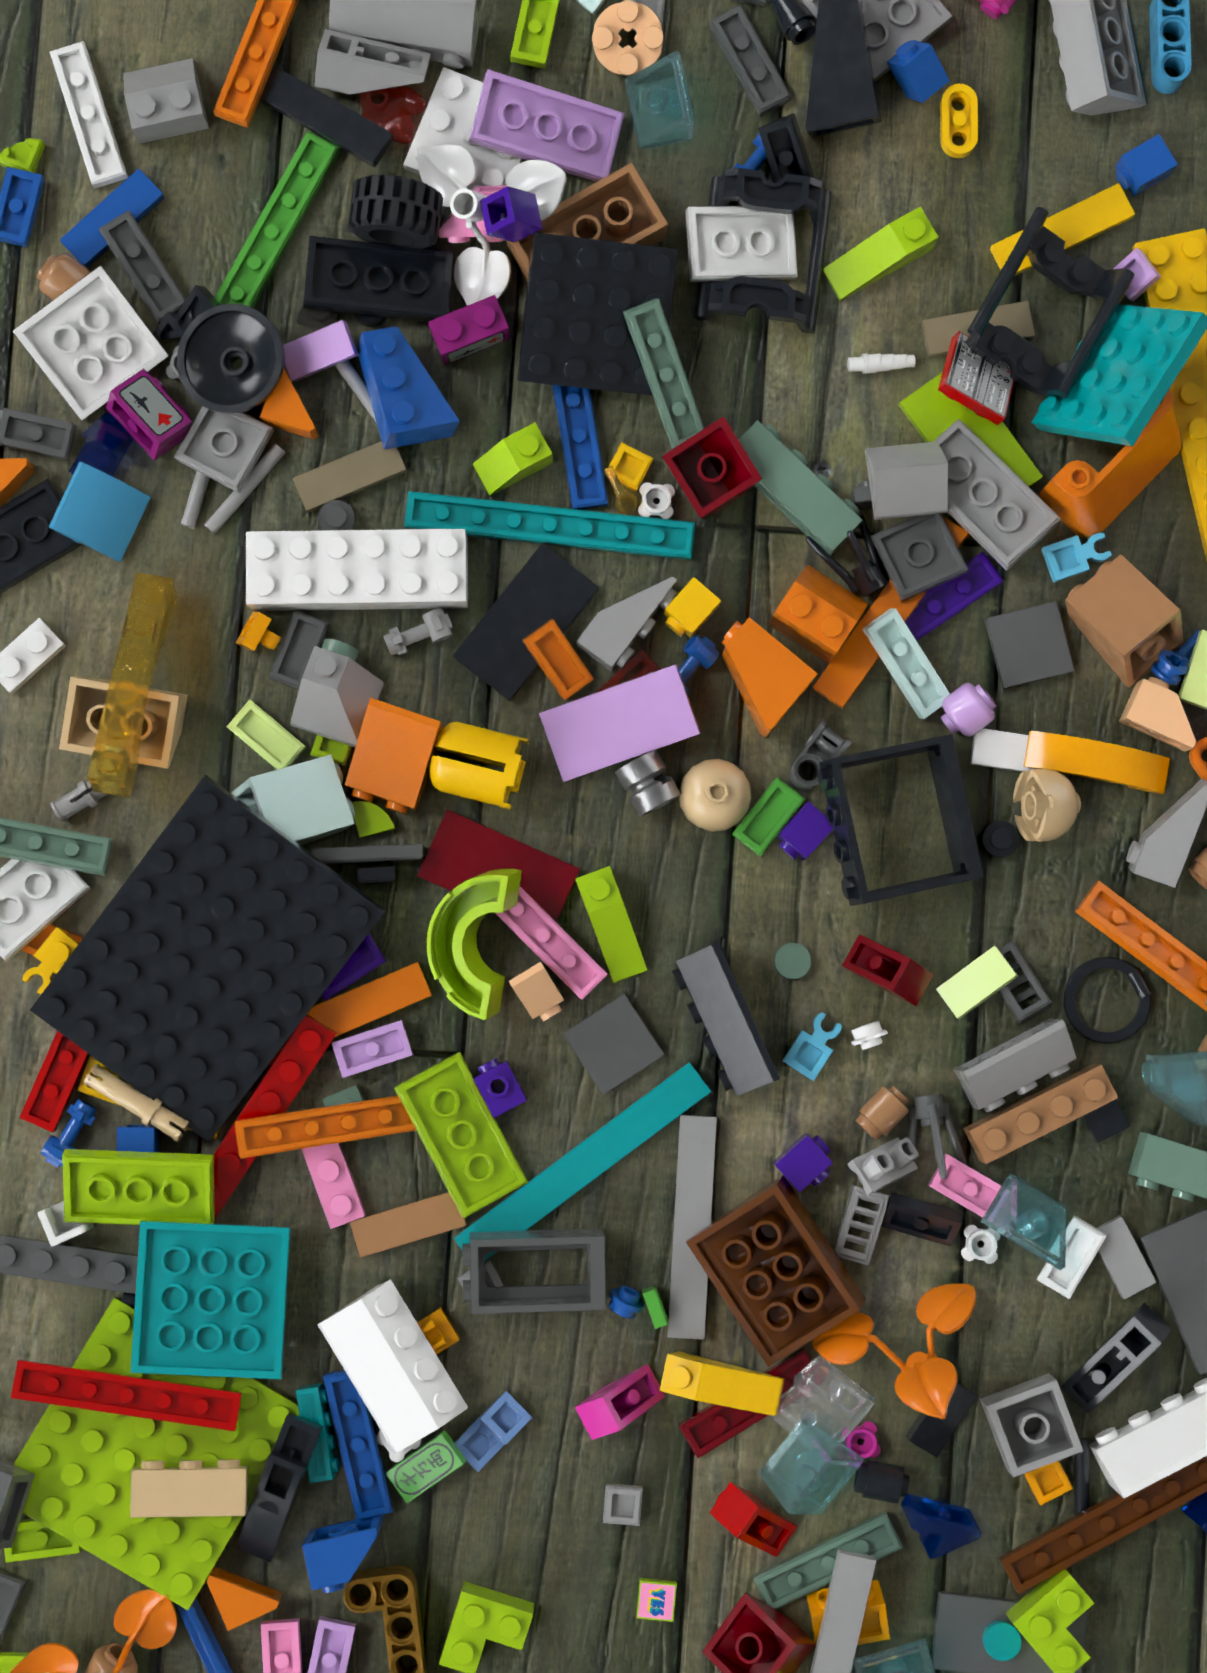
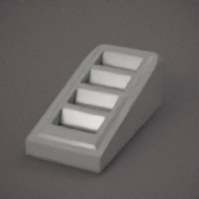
M851 1184L834 1247V1252L839 1258L869 1266L887 1208L888 1194L876 1191L867 1196L863 1187ZM858 1199L876 1203L875 1211L857 1206ZM854 1213L872 1217L871 1225L853 1220ZM853 1227L869 1232L867 1239L848 1234L849 1228ZM845 1241L865 1246L863 1253L844 1248Z

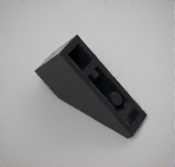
M1144 1302L1062 1384L1061 1388L1088 1414L1163 1343L1172 1329Z

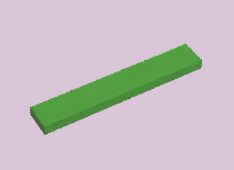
M307 130L215 296V299L221 305L241 304L251 308L255 306L340 153L338 146Z

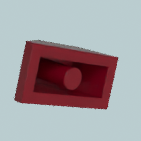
M860 934L842 964L847 970L914 1006H917L934 975L912 959Z

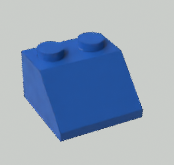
M383 1515L358 1521L352 1519L310 1529L302 1544L312 1591L322 1588L323 1593H331L345 1587V1583L350 1581L378 1536L384 1521Z

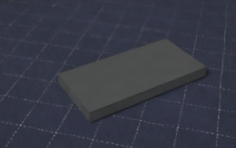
M1207 1208L1139 1236L1195 1369L1200 1375L1207 1372Z
M938 1590L931 1656L932 1669L964 1673H1054L1020 1632L1021 1648L1018 1654L1010 1660L998 1661L993 1659L983 1646L982 1634L985 1627L995 1620H1005L1012 1623L1005 1613L1020 1600ZM1088 1610L1067 1627V1630L1083 1649ZM1082 1666L1074 1673H1082Z

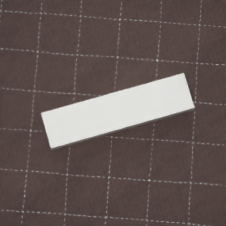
M82 41L50 51L93 188L96 189L127 179L128 175L86 44Z

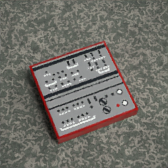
M958 331L951 339L938 391L945 394L949 399L955 400L971 409L978 416L999 425L1005 419L1014 380L1010 378V367L1002 360L991 365L972 352L965 343L968 336Z

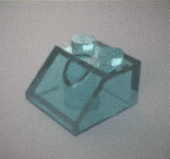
M1183 1050L1146 1054L1147 1063L1142 1064V1076L1145 1085H1149L1150 1091L1189 1123L1207 1127V1051Z

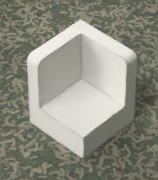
M64 1201L37 1212L51 1247L95 1228L93 1223L64 1222Z

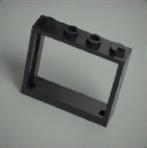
M953 734L835 757L819 762L818 781L826 794L828 803L826 818L834 830L836 840L834 842V855L836 860L841 863L844 877L841 881L842 891L846 899L849 900L850 906L984 878ZM927 752L953 872L868 891L841 769Z

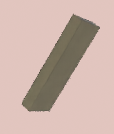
M1028 301L997 306L989 323L993 326H1006L1026 340L1034 338L1035 332ZM978 310L922 320L921 327L927 357L947 355L951 339L958 331L969 337L970 334L967 330Z
M382 441L292 479L306 512L310 513L322 508L329 501L344 499L404 474L407 470L397 447L384 450Z

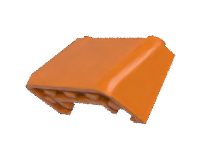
M1167 391L1133 446L1125 445L1099 473L1085 461H1071L1038 494L1061 518V521L1079 537L1089 539L1096 533H1102L1180 451L1182 438L1171 391Z

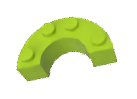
M492 870L463 882L441 900L429 924L427 956L434 979L439 980L447 992L446 997L454 1005L467 1014L482 1020H487L500 1012L505 976L492 971L483 962L477 949V931L481 920L488 913H503L517 906L522 870Z

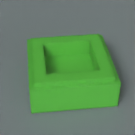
M653 1285L642 1289V1294L655 1329L666 1326L668 1318L657 1287Z

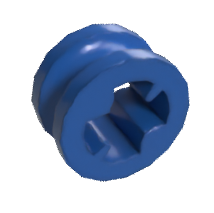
M1161 651L1158 656L1159 660L1154 661L1151 666L1152 672L1160 680L1168 684H1179L1182 679L1181 675L1186 674L1189 670L1188 663L1172 651Z

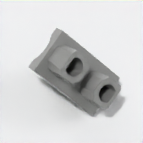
M897 1137L854 1158L847 1165L858 1175V1180L863 1185V1189L868 1196L916 1171L918 1167L914 1160L919 1156V1153L909 1138L906 1137L900 1140Z

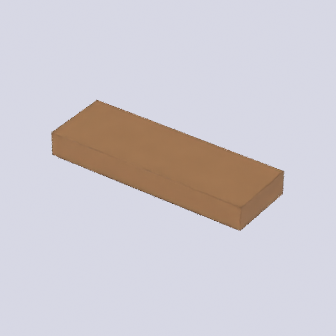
M445 1192L351 1221L350 1225L361 1258L466 1226L467 1223L465 1218L461 1217L449 1192Z

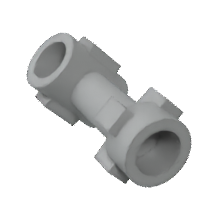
M442 608L434 609L422 616L425 623L401 633L397 627L390 629V633L383 637L391 656L395 654L401 656L408 653L406 646L431 637L433 643H438L452 637L451 629L453 626L448 614H445Z

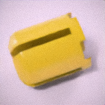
M451 722L438 734L434 745L438 751L504 768V772L440 756H431L429 765L431 782L440 792L511 810L513 806L508 804L507 801L511 791L518 793L526 761L521 760V744L529 745V739L461 722Z

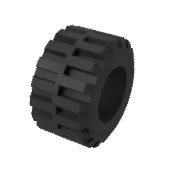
M385 174L361 177L353 183L347 225L348 230L366 242L418 249L431 247L438 241L443 197L435 188L408 177Z

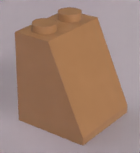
M1121 554L1112 562L1107 561L1101 565L1095 576L1085 584L1075 586L1065 599L1068 617L1128 688L1152 670L1151 666L1154 661L1159 660L1158 656L1161 651L1169 650L1174 652L1184 644L1180 609Z

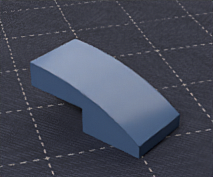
M505 1391L454 1443L476 1472H479L532 1417Z

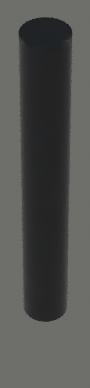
M1079 1438L1083 1452L1074 1455V1516L1089 1508V1438Z

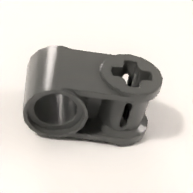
M822 720L805 743V748L789 770L791 783L800 790L808 791L815 788L819 784V762L842 756L852 743V740L849 738L843 739L829 729L827 722ZM799 765H812L816 771L815 780H803L798 773Z

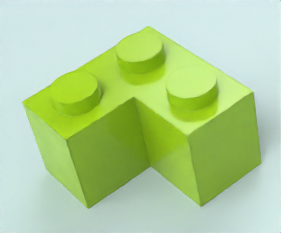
M1066 1569L1040 1582L1005 1613L1054 1673H1074L1091 1658L1067 1630V1627L1088 1610L1094 1602Z
M464 1581L441 1653L439 1665L464 1673H476L486 1639L522 1650L533 1617L534 1603Z

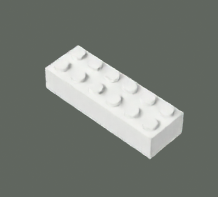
M466 529L246 532V605L252 611L468 608V536Z

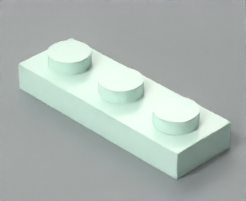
M888 609L865 626L862 630L918 718L925 719L942 706L943 700L950 693L897 609Z

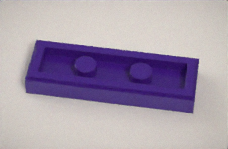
M981 552L965 563L968 573L937 586L925 594L915 611L905 622L916 641L929 634L1004 581L984 552Z

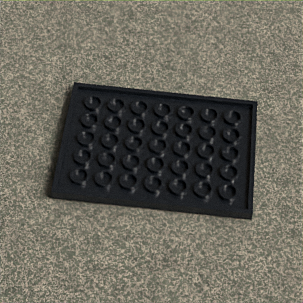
M205 775L30 1011L152 1100L158 1098L163 1102L162 1106L183 1119L190 1121L188 1128L209 1143L386 910L209 776Z

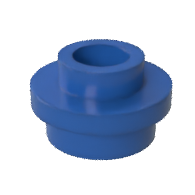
M621 1286L620 1289L613 1288L609 1294L611 1300L608 1306L616 1314L628 1319H634L637 1313L643 1311L645 1304L640 1299V1293L635 1289Z

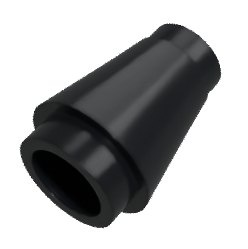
M770 0L786 40L791 41L794 45H800L808 41L815 34V16L798 0Z

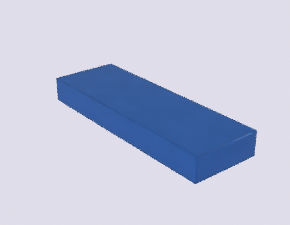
M138 168L60 239V242L79 263L88 268L110 248L98 230L100 227L128 210L138 223L165 196Z

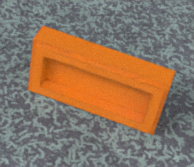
M553 619L522 640L563 700L568 699L594 680Z

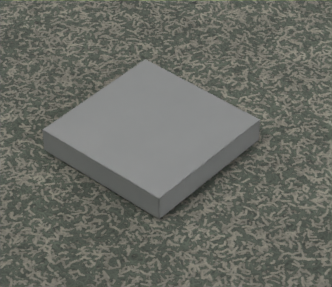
M203 406L174 458L176 461L240 493L274 430L272 427L243 412L225 414L212 411Z

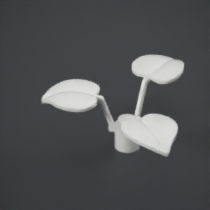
M456 144L418 147V168L422 182L435 188L442 194V206L450 207L456 217L466 220V227L472 230L483 247V250L478 247L467 248L458 256L454 266V279L457 289L467 306L493 295L498 300L510 282L511 264L505 253L490 251V244L476 225V222L484 219L480 200L487 196L466 188L476 178L477 167L474 157L466 148ZM528 160L517 164L511 169L506 177V185L534 193L537 199L540 218L543 221L549 218L557 209L567 177L566 173L553 163L542 160Z

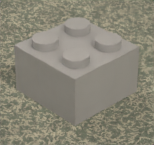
M1049 1373L980 1399L1005 1468L1012 1477L1083 1452L1059 1384Z

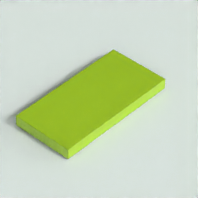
M942 372L899 403L898 406L925 442H934L954 422L960 419L1028 487L1043 477L1003 421L996 425L938 391Z
M460 1052L394 1087L462 1218H466L528 1183Z
M65 1149L62 1154L64 1222L140 1225V1221L214 1224L215 1222L214 1155L82 1149Z

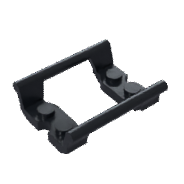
M743 168L725 169V173L720 177L714 176L711 178L708 207L727 206L729 201L732 200L738 201L744 208L755 211L795 214L801 211V209L810 210L813 234L805 293L793 290L791 286L782 281L745 276L735 277L729 282H698L695 319L708 320L716 313L746 317L750 309L758 307L765 311L769 320L793 322L797 324L802 332L815 333L832 196L831 191L823 188L822 181L809 176L785 174L780 182L772 183L765 178L764 171Z
M1036 207L967 331L970 335L965 343L972 352L991 365L998 363L1000 360L1005 361L1010 367V378L1027 390L1041 396L1058 395L1062 398H1067L1135 274L1126 268L1105 270L1084 254L1076 258L1069 257L1065 252V241L1043 226L1049 212L1042 207ZM1026 255L1029 257L1031 265L1039 273L1071 294L1081 293L1096 300H1105L1072 360L1054 365L1053 367L1046 362L1043 353L1036 346L1006 326H993L989 323Z

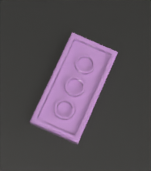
M488 69L485 73L468 142L527 161H547L557 165L566 173L598 182L610 173L624 113Z
M677 664L539 713L563 782L701 734Z

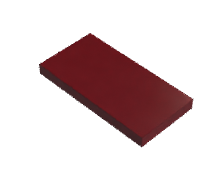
M446 810L417 876L452 891L463 882L488 871L497 869L522 870L520 887L557 922L580 868Z

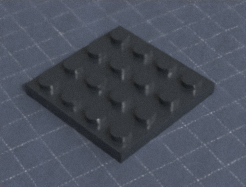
M534 232L532 235L517 380L652 395L623 311L658 298L668 326L670 325L678 249Z

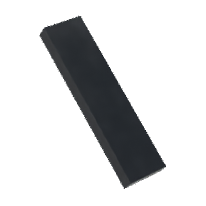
M275 65L272 67L259 100L260 102L375 168L394 140L391 132Z

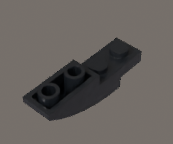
M290 1412L286 1415L273 1451L268 1457L255 1491L236 1549L270 1563L272 1562L324 1426Z

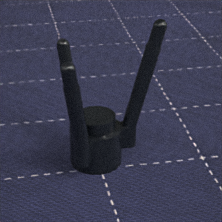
M859 516L863 520L860 524V529L871 560L868 561L852 530L847 532V536L861 563V566L852 570L855 578H852L816 541L807 536L805 541L845 581L852 593L859 590L864 598L888 584L884 577L886 572L871 541V534L864 516Z

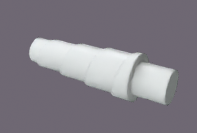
M862 353L861 357H849L847 360L848 372L862 371L863 374L915 367V355Z

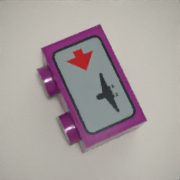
M495 295L428 322L430 334L444 366L510 339L509 327Z
M144 368L110 391L106 409L154 461L185 439L192 423L187 410L181 404H176L166 393L163 384L157 378L151 377Z

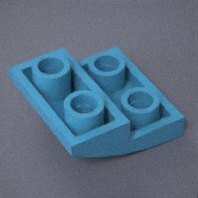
M79 462L49 528L77 543L92 548L112 560L121 562L151 497L88 464Z

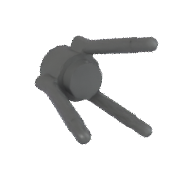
M943 1094L914 1097L915 1107L908 1108L910 1116L908 1138L916 1148L918 1119L921 1120V1126L931 1125L939 1174L942 1179L947 1178L946 1162L939 1124H943V1120L958 1160L967 1165L962 1145L950 1115L949 1103H944Z

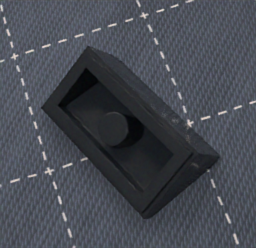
M794 113L758 128L775 183L780 182L785 174L815 178Z
M957 1382L945 1419L920 1413L905 1437L937 1458L977 1395Z

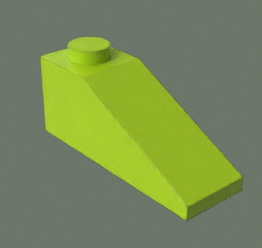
M920 206L880 229L823 268L822 272L839 301H842L931 252L939 237Z
M610 866L576 878L575 881L613 983L647 971Z

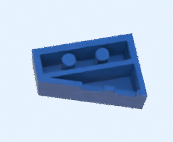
M395 326L362 332L357 346L358 357L383 449L453 437L460 421L399 328Z

